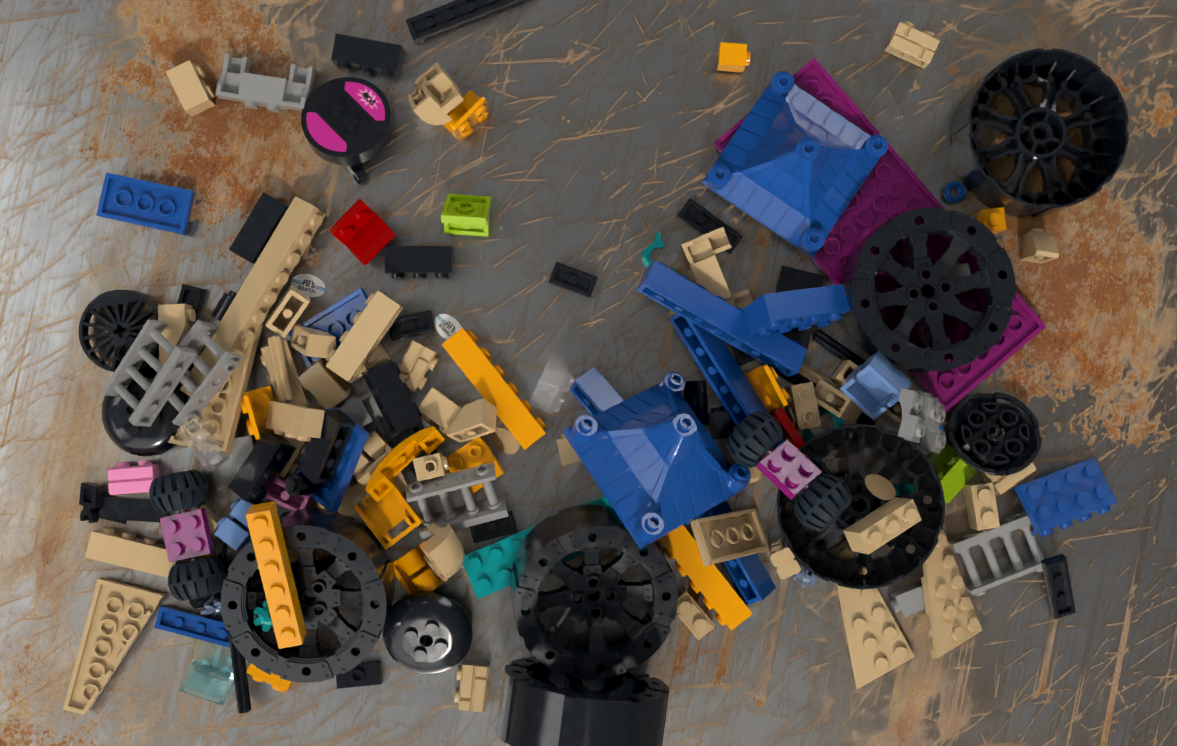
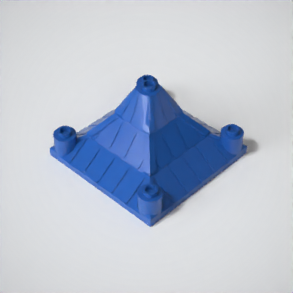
M780 71L776 72L701 184L812 258L818 249L823 246L825 238L880 157L886 153L888 142L881 135L870 136L856 125L847 121L844 117L796 86L790 73Z
M673 371L667 373L659 384L592 417L589 415L579 416L574 424L563 432L640 550L743 491L751 479V473L747 467L739 463L731 465L728 462L726 456L718 448L714 439L706 431L702 422L697 418L695 412L681 394L686 385L684 377L680 373Z

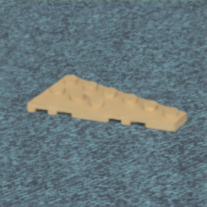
M262 324L255 333L254 339L245 350L244 358L238 364L237 369L232 372L230 379L226 382L213 406L207 405L198 417V420L191 427L181 426L176 435L171 436L168 443L230 455L242 409L240 399L244 398L243 392L247 390L263 327Z
M102 577L97 579L63 710L82 715L90 711L165 596L164 593Z

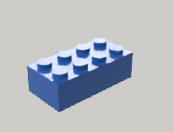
M839 284L763 294L744 307L743 311L749 334L758 333L759 336H766L771 334L772 331L777 330L779 333H786L791 331L792 328H798L799 331L811 328L812 325H817L818 328L831 325L830 321L843 318L842 315L850 311L844 285Z

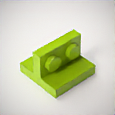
M447 194L441 213V223H444V234L489 237L492 197Z
M947 443L940 450V454L932 452L927 457L933 465L932 468L935 474L939 476L945 503L947 504L951 502L977 472L965 464Z

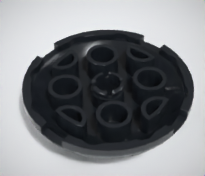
M153 368L139 371L149 382L157 374ZM134 379L131 380L126 388L134 397L146 392ZM179 382L173 392L185 405L189 400V396L180 391L182 384ZM105 395L101 411L102 422L107 435L120 449L137 456H154L169 451L176 446V444L168 443L171 436L176 435L181 427L174 425L172 422L179 412L168 400L150 427L130 424L121 429H116L108 408L125 400L122 397Z
M980 392L965 398L954 409L948 424L949 439L958 457L969 467L988 475L1005 476L1024 470L1037 457L1042 443L1038 427L1039 422L1033 412L1020 400L1000 392H995L994 394H982ZM989 433L994 434L997 438H990Z
M422 591L401 598L391 607L382 630V636L386 650L400 666L415 673L436 674L453 668L466 656L472 643L473 628L468 613L456 600L438 595V592ZM423 635H429L431 636V639L426 638Z

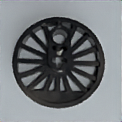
M111 290L97 296L85 308L79 322V340L87 357L100 368L115 372L124 358L126 350L131 347L140 333L139 331H141L143 325L139 324L154 314L158 321V304L146 294L134 290ZM138 302L131 312L132 303ZM147 303L151 309L137 318ZM104 309L110 319L97 310ZM92 315H95L109 326L91 323ZM89 327L108 330L109 332L89 335ZM107 337L94 347H91L90 340ZM157 342L155 347L150 350V353L156 359L159 358V344ZM109 345L100 358L95 354ZM114 351L112 366H109L106 362ZM144 360L138 371L144 370L150 365Z

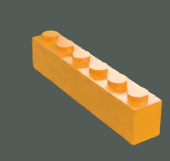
M464 328L460 329L442 343V346L483 398L497 407V416L523 449H527L546 434L544 429L547 426L539 416L535 419L530 411L533 408L527 400L521 401L516 395L519 393L516 386L512 382L507 383L503 376L506 374L498 364L494 366L489 359L492 356L485 347L480 349L475 343L478 340L475 334L470 329L468 331Z
M272 501L251 505L246 513V519L278 648L302 645L307 631L276 503Z
M684 525L656 540L658 543L661 541L665 546L662 550L670 560L674 558L678 562V565L675 567L683 577L688 575L692 580L689 584L696 593L701 591L705 596L702 601L708 609L714 608L717 614L715 617L722 626L727 624L732 631L752 615V612L714 564L704 567L697 543Z

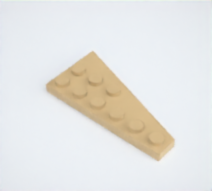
M940 529L939 541L929 558L922 564L924 577H921L925 612L929 615L931 628H928V635L932 637L934 649L930 650L931 658L943 656L983 631L943 529Z
M847 539L831 547L829 550L836 554L837 557L853 559L854 551L851 550ZM861 566L858 572L861 575H865L867 570L864 566ZM836 583L842 623L850 655V665L854 676V686L858 689L915 656L877 588L851 589L838 586Z

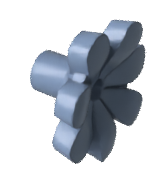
M800 564L801 570L793 575L794 580L801 579V586L807 587L809 582L812 585H816L818 583L817 576L812 572L808 575L809 570Z
M218 593L213 594L210 597V602L204 604V607L201 608V615L205 614L206 617H210L215 614L216 618L222 617L221 598H219Z

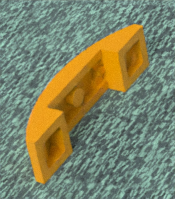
M434 426L411 435L398 444L380 462L371 475L365 490L379 502L395 487L390 481L423 450L429 455L445 439Z

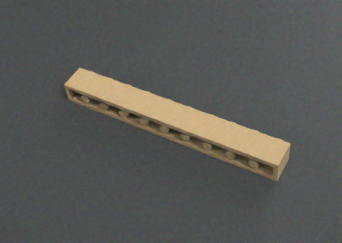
M296 196L294 197L217 326L218 330L212 337L224 352L230 351L243 356L248 345L254 339L258 328L264 322L267 313L276 302L280 291L287 283L289 276L299 263L302 254L311 243V239L326 216L317 207ZM207 346L200 355V358L211 370L219 361ZM195 365L188 375L197 387L206 378ZM231 375L228 377V379L225 381V383L222 385L219 391L209 402L208 406L212 407L215 401L219 398L220 392L222 391L226 382L230 379ZM182 385L180 391L191 397L192 394Z

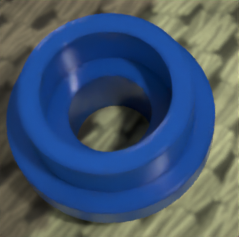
M958 181L948 183L943 190L944 198L952 204L963 201L966 196L965 186ZM952 189L957 191L956 197L952 196Z

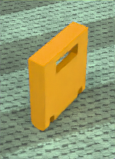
M393 480L390 482L395 487L379 502L369 494L361 500L366 507L365 510L359 503L354 506L385 550L424 522L412 505L407 502L406 497ZM405 520L409 527L393 538L389 530Z

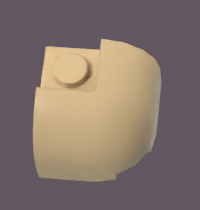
M436 62L414 82L416 87L412 94L408 95V101L413 111L423 121L437 126L452 120L449 112L460 105L464 100V95L447 72Z
M432 523L426 528L431 538L420 547L425 553L424 559L433 572L446 581L463 565L465 551L450 524L440 528Z

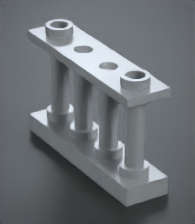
M147 320L102 391V394L106 396L122 397L134 409L133 414L129 418V421L134 426L150 427L197 355L192 348L175 347L161 334L167 325L162 321ZM156 342L169 354V358L164 365L150 353ZM144 360L158 373L152 384L138 371ZM132 379L146 391L140 402L126 389Z
M197 320L178 345L180 347L192 348L197 353L192 363L206 378L197 387L185 372L180 382L192 396L184 405L174 392L170 395L168 401L179 412L172 421L174 425L191 427L244 358L241 354L230 351L224 352L212 339L218 330L212 323ZM205 346L219 359L212 370L199 357Z
M494 462L406 485L407 502L417 500L423 516L421 519L424 522L419 525V533L422 539L431 537L426 528L432 523L440 528L450 524L455 531L509 516L505 496L496 497L491 482L496 480ZM483 483L488 500L475 503L469 486ZM461 489L466 506L453 509L447 492ZM439 495L444 512L431 514L426 498Z
M1026 511L999 521L1000 527L992 528L966 538L960 536L948 541L951 550L961 554L969 573L972 585L966 587L968 593L981 596L988 592L987 589L1036 570L1037 572L1043 571L1041 560L1050 558V556H1043L1036 536L1031 535L1033 526ZM1019 528L1024 531L1035 559L1025 564H1022L1011 536L1013 534L1012 531ZM996 537L1003 539L1014 566L1013 569L1005 572L1001 571L990 544L992 543L991 539ZM976 545L982 546L993 574L992 577L982 581L970 554L971 547Z

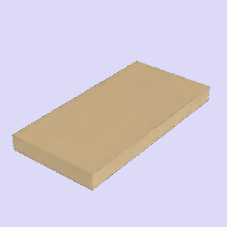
M756 507L696 519L690 522L704 567L769 550Z

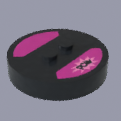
M342 77L322 84L310 94L305 102L304 109H302L301 126L310 147L319 157L333 164L355 165L372 159L385 148L393 132V115L386 96L376 85L361 78Z

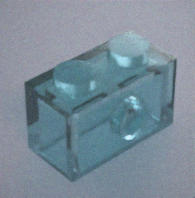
M193 659L179 691L223 706L234 680L232 670L223 666L217 668L210 665V662L204 659Z

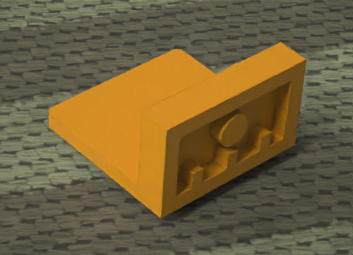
M471 89L463 96L464 100L460 105L449 112L452 120L443 124L459 141L462 138H467L473 132V127L478 122L482 123L489 115L488 111L490 109L484 96L479 98Z
M767 364L761 365L745 373L746 378L768 412L777 407L788 405L786 400L789 397L783 387L779 388L776 382L778 376L773 367L769 368Z
M268 385L243 392L244 398L240 399L243 414L248 413L250 418L246 420L250 436L255 435L256 440L261 439L260 435L265 430L274 431L273 429L265 428L269 401H275L271 386Z

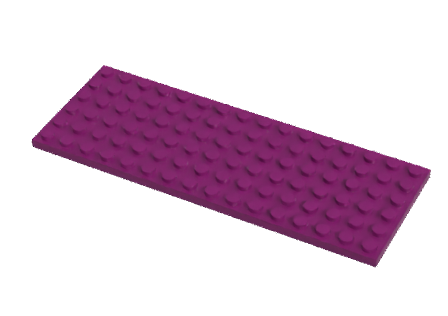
M815 57L793 75L794 84L870 136L881 135ZM747 115L713 143V146L720 154ZM888 143L886 153L880 157L825 238L823 246L818 249L812 258H809L833 285L842 284L843 276L841 275L845 263L856 245L867 234L905 212L921 208L944 207ZM920 219L914 220L917 225L922 224ZM939 233L928 234V241H926L928 258L930 257L932 264L941 257L950 240ZM905 238L895 242L896 245L889 250V253L903 267L911 268L910 245H908ZM876 247L871 248L870 252L872 255H877ZM968 251L960 255L956 260H960L961 264L969 263L971 275L980 271L977 264L978 260ZM877 271L874 277L875 293L880 292L882 294L897 289L898 285L894 282L893 278L883 271ZM927 271L922 272V277L924 279H927L929 277ZM923 286L921 293L924 297L928 298L930 294L929 289ZM974 288L971 291L954 295L960 301V304L973 311L981 312L986 302V298H984L985 289ZM1017 292L1012 302V316L1004 333L985 354H980L975 357L976 360L954 369L908 372L926 393L932 394L931 397L938 398V402L945 406L944 410L946 412L1046 327ZM863 299L861 301V306L863 308H867L869 306V301L867 299ZM931 302L929 309L934 311L936 306ZM893 305L879 310L882 321L891 330L896 327L902 316L903 309L901 306ZM943 314L944 321H942L946 337H949L951 343L962 340L969 329L964 326V323ZM921 319L912 328L908 342L918 345L920 348L930 347L929 334L926 325L923 324ZM896 343L891 346L893 352L899 351L897 349L898 344ZM950 353L944 356L946 362H951Z

